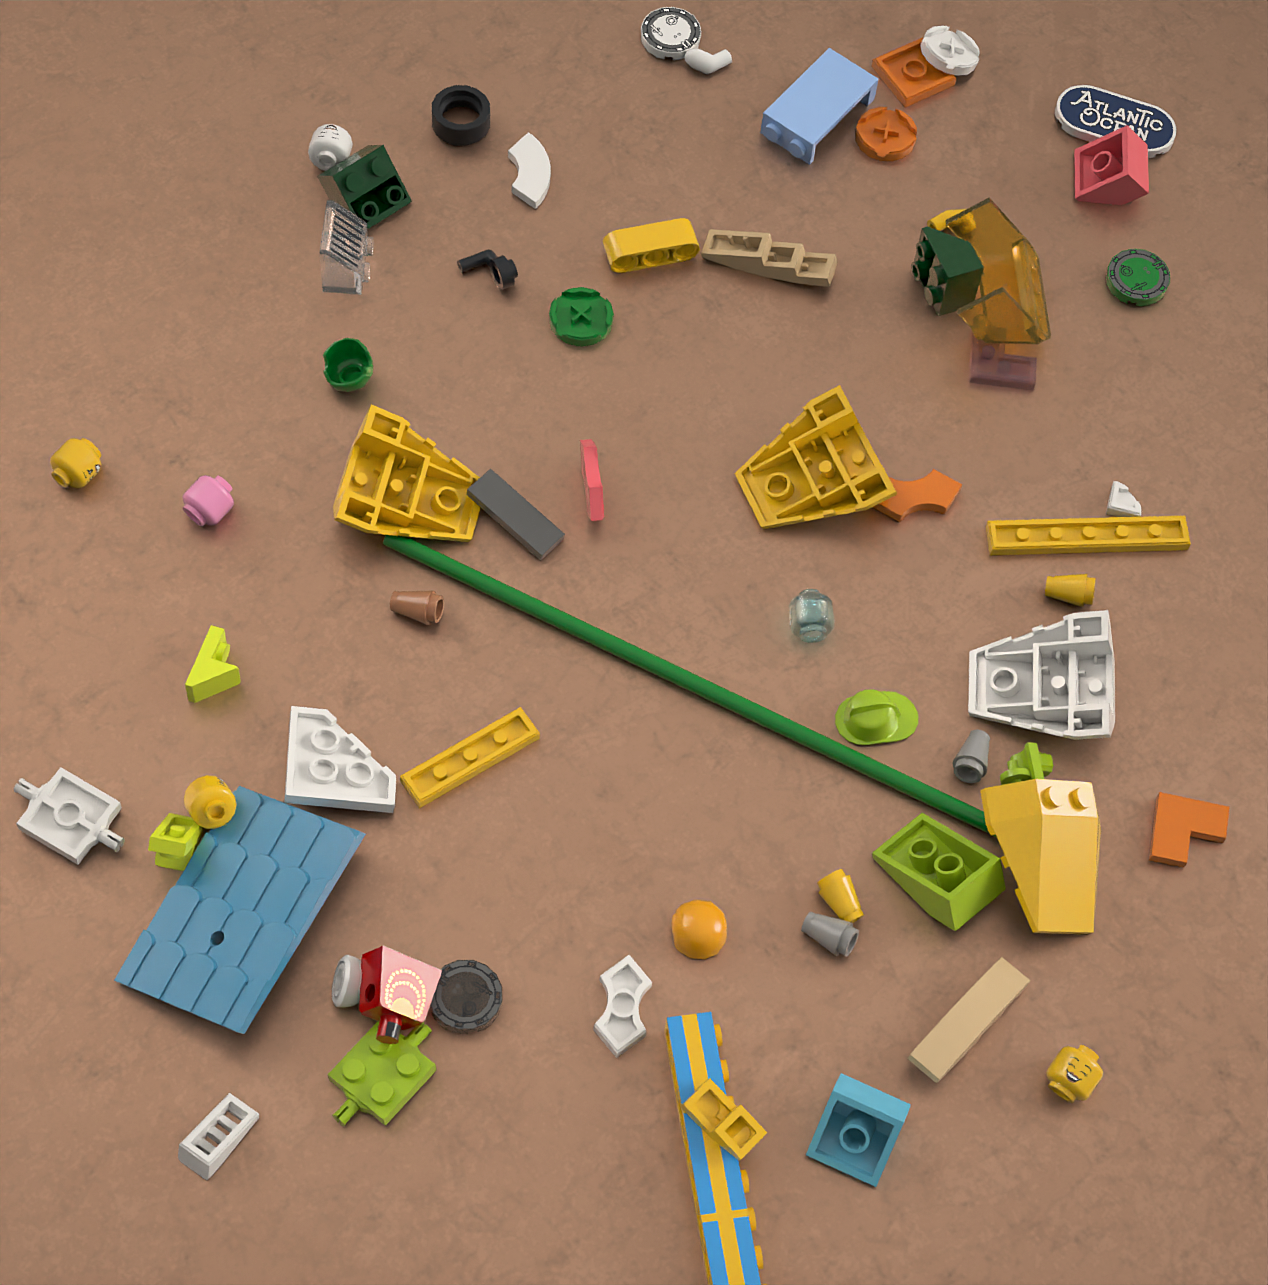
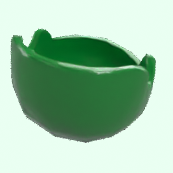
M344 338L335 341L323 354L325 362L323 373L327 382L337 391L352 392L361 389L373 375L372 357L367 347L358 339Z

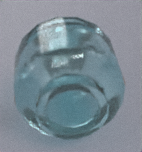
M806 589L790 601L788 608L791 632L802 641L808 643L819 642L832 632L835 627L833 603L826 594L820 593L816 589Z

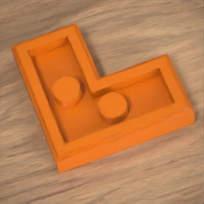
M1159 792L1156 798L1149 860L1184 868L1188 860L1190 837L1224 843L1227 836L1230 807Z

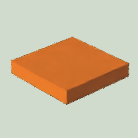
M923 37L872 60L871 67L905 108L953 87L956 83L957 78L954 75L935 68L926 60L920 47Z

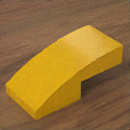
M711 1078L707 1079L680 1106L702 1130L738 1160H741L767 1134L741 1104L736 1106Z

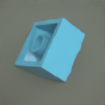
M841 1073L832 1090L806 1156L876 1187L911 1104Z

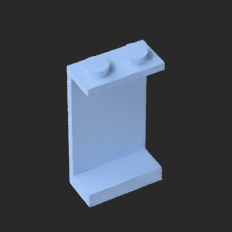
M828 48L763 112L760 133L769 141L777 143L794 157L800 158L810 165L814 160L816 145L859 101L868 106L875 99L879 79L831 48Z

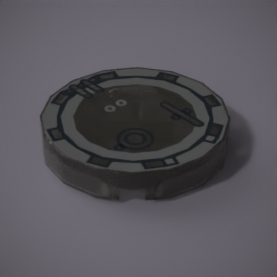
M457 960L444 965L441 968V976L430 1004L434 1019L444 1029L457 1034H468V1032L476 1030L479 1032L486 1029L497 1019L502 1008V985L497 974L487 965L475 960Z

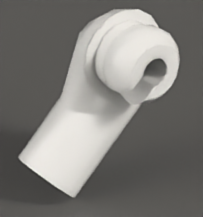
M690 49L685 54V61L691 68L704 74H710L731 64L732 57L726 49L714 55L701 49Z

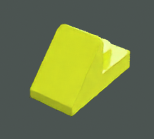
M213 625L209 628L185 683L188 701L199 702L237 686L241 682L239 668L225 663L229 655L230 644L226 641L223 628Z
M169 813L149 839L148 851L156 852L155 865L184 871L198 847L203 827L197 825L191 817Z

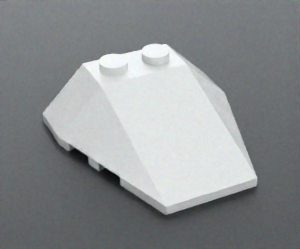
M1109 611L1072 613L1063 616L1064 620L1044 628L1043 625L1032 628L1033 632L1014 639L1010 636L970 651L969 715L1073 740L1111 737L1115 724V660Z

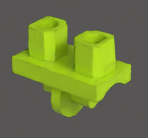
M1027 742L1024 745L1023 751L1010 757V761L1007 762L1008 770L1000 775L1001 785L1032 779H1044V777H1047L1052 772L1054 766L1052 756L1039 752L1037 743Z

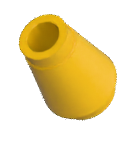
M1088 574L1047 576L1045 596L1083 608L1084 604L1093 605L1096 578L1088 577Z
M843 869L836 870L817 882L820 888L819 895L840 920L854 923L864 916L850 875H845Z

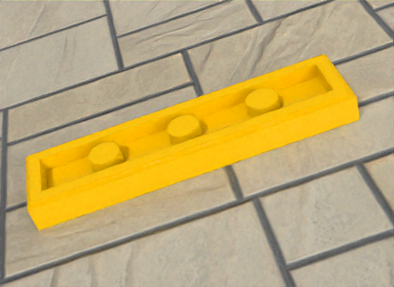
M519 707L402 774L400 782L420 809L539 740L540 732L523 709Z

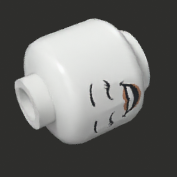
M325 124L318 127L313 133L309 145L308 155L311 162L319 169L327 171L345 160L351 153L353 145L351 136L345 129L337 125Z

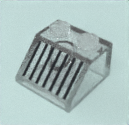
M327 200L319 252L323 292L362 295L363 282H369L370 263H366V257L373 255L374 238L368 236V227L365 221L334 200Z

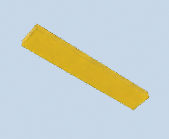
M1185 515L987 521L986 524L990 556L1188 550L1191 545Z

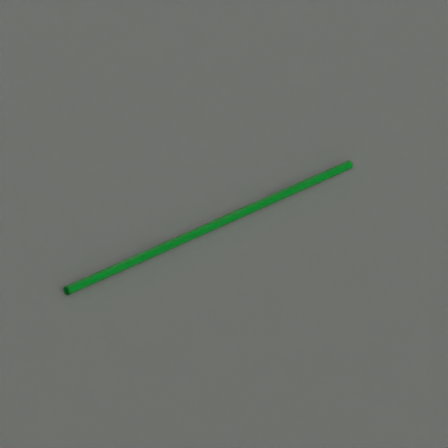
M385 535L383 545L990 834L986 826L984 811L408 537Z

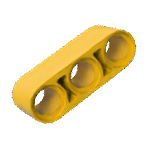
M685 218L615 230L608 233L602 241L611 270L617 273L691 260L700 251L691 221Z

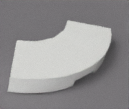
M528 132L508 150V158L516 165L518 170V177L512 184V193L536 209L548 192L551 166L547 152L542 144Z

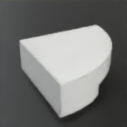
M1113 481L1106 514L1116 517H1141V505L1128 491L1129 488Z

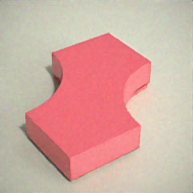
M592 439L580 440L581 470L586 493L587 514L591 521L603 520V486L599 472L597 447Z

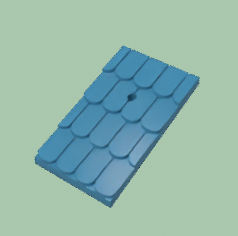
M239 786L237 790L232 792L237 804L232 819L224 826L211 829L209 833H205L176 885L167 893L147 930L143 929L114 981L228 1029L245 1034L366 834Z

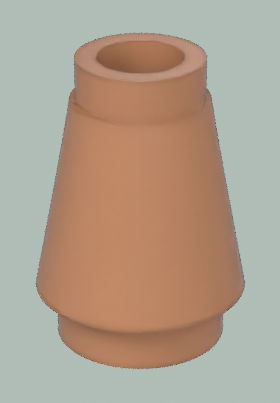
M394 591L392 593L390 610L427 625L431 624V622L438 623L443 614L444 598L442 595H437L435 591Z

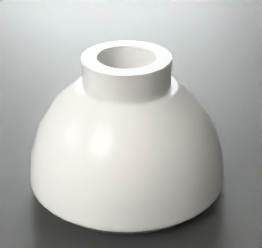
M345 955L340 959L336 967L332 984V1001L336 1007H350L359 1004L362 969L361 960L354 956Z

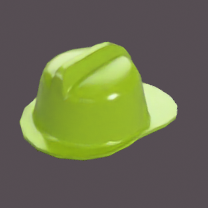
M865 689L847 698L839 705L835 714V725L843 738L856 745L897 742L907 739L915 732L918 725V712L914 704L904 695L897 692Z

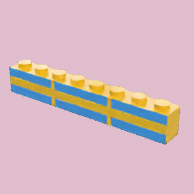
M711 1012L667 1017L664 1033L708 1285H767L760 1282L758 1270L763 1269L762 1250L760 1245L754 1246L751 1232L756 1231L755 1212L753 1207L747 1208L744 1194L749 1193L746 1169L740 1170L738 1159L714 1141L680 1107L709 1078L726 1095L724 1083L729 1082V1071L726 1059L720 1060L718 1047L723 1045L720 1024H713ZM727 1096L734 1103L733 1096Z

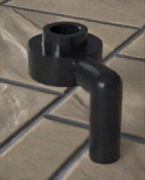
M490 249L457 260L461 273L487 264L490 267L494 282L500 290L514 286L515 278L518 277L517 268L513 260H507L504 255L497 257Z

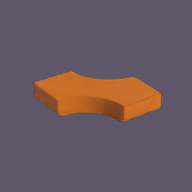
M935 469L927 476L914 481H900L889 477L897 495L873 506V508L898 522H901L907 515L917 511L928 510L945 514L961 491L963 484Z

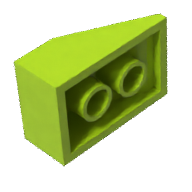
M924 813L919 814L872 852L873 859L931 917L954 931H957L1006 890L1001 859Z

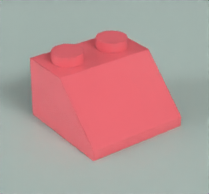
M1128 125L1074 149L1075 199L1077 201L1124 205L1149 194L1148 145Z

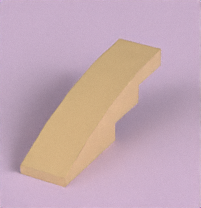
M710 229L701 252L702 258L740 271L793 283L830 287L838 263L836 254L805 252L803 243L772 242L770 233Z
M1001 957L941 1019L907 1059L935 1083H938L977 1043L983 1033L1002 1015L1004 1010L1020 995L1031 980Z

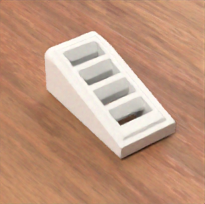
M229 1093L179 1144V1161L205 1180H208L259 1119V1113ZM226 1112H230L241 1122L236 1124L225 1116ZM219 1124L221 1127L230 1132V1134L227 1136L225 1133L220 1131L215 1126ZM208 1136L219 1145L215 1147L206 1141L205 1138Z

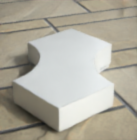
M630 955L600 975L599 980L606 991L607 1007L604 1014L595 1023L593 1030L616 1058L645 1038L647 1033L639 1017V1004L643 995L652 987V981Z

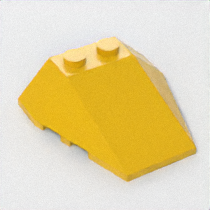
M840 385L810 400L803 407L804 411L792 423L789 424L787 422L780 429L781 433L768 446L764 444L734 473L762 529L868 510L897 495L892 482L875 454Z
M371 404L346 462L333 504L334 520L365 533L470 542L481 507L466 494L467 489L480 477L456 458L449 459L435 448L436 443L430 438L425 440L409 427L411 424L403 417Z
M1032 779L981 789L980 793L986 826L991 836L995 834L1004 853V856L1000 857L1004 868L1010 866L1019 887L1014 890L1032 932L1051 934L1093 933L1101 826L1092 783Z

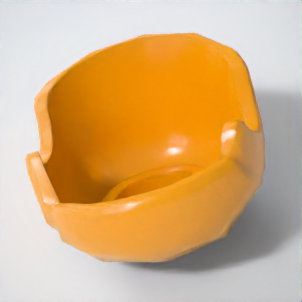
M695 899L681 904L672 916L671 929L674 946L687 957L707 959L717 955L724 946L727 938L726 918L723 911L711 901Z

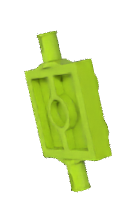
M377 1021L327 1074L329 1081L342 1090L347 1098L345 1103L332 1114L333 1118L338 1123L340 1122V1125L345 1126L353 1115L360 1110L373 1115L386 1126L437 1070L436 1064L418 1049L419 1044L432 1032L427 1024L425 1025L423 1022L416 1026L407 1036L400 1034L397 1044H385L376 1039L379 1021Z

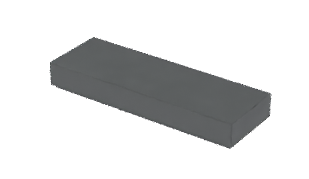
M489 469L467 489L466 495L540 561L564 539L565 534L492 469Z

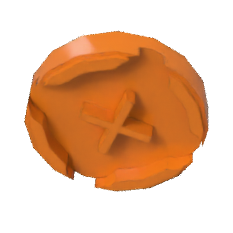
M888 107L869 109L860 116L855 129V141L860 150L867 156L879 161H896L903 159L911 153L915 146L917 127L912 118L898 109H895V111L887 110Z

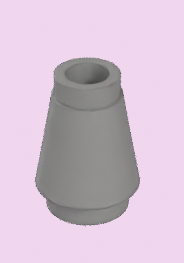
M972 730L953 760L954 774L961 781L977 783L987 774L990 736L985 731Z
M813 912L808 913L801 929L802 932L808 934V936L836 956L842 954L847 957L852 952L859 936V930L853 927L852 922Z

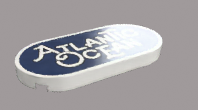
M1077 85L1066 89L1059 96L1055 108V117L1062 124L1061 128L1066 133L1089 142L1128 125L1148 145V158H1153L1156 154L1168 152L1176 136L1175 122L1163 109L1090 85Z

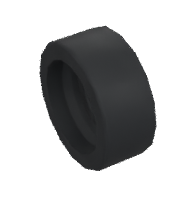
M454 85L440 91L432 102V128L436 135L444 142L455 146H467L480 141L486 136L490 128V103L486 95L477 88L467 85ZM454 107H467L476 111L479 117L467 124H456L445 119L443 113Z

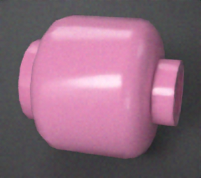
M207 475L200 476L183 494V502L185 504L183 511L200 526L205 524L216 525L234 505V500L230 494L233 489L220 476H216L215 479Z

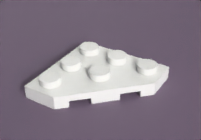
M291 706L284 803L393 813L395 807L396 775L387 766L382 767L370 756L371 751L352 733L348 735L336 723L337 718L327 709Z

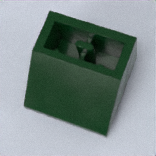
M368 145L317 176L331 204L361 224L363 228L344 216L353 227L362 233L412 202L384 145Z
M927 226L921 230L911 270L915 280L920 281L924 288L927 303L933 305L937 315L941 316L974 305L984 266L970 242Z

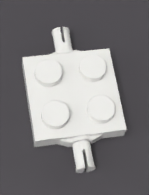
M60 767L52 779L40 788L35 787L23 778L18 781L19 784L16 783L14 792L30 800L28 809L16 823L18 829L77 865L98 842L110 847L115 852H118L120 847L124 845L125 839L108 830L110 823L122 809L121 803Z

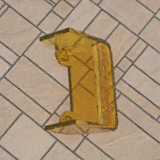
M990 197L945 220L946 226L958 238L972 244L984 266L979 284L981 298L957 309V314L971 328L976 339L983 340L987 344H1040L1050 339L1051 330L1040 262L1034 247Z

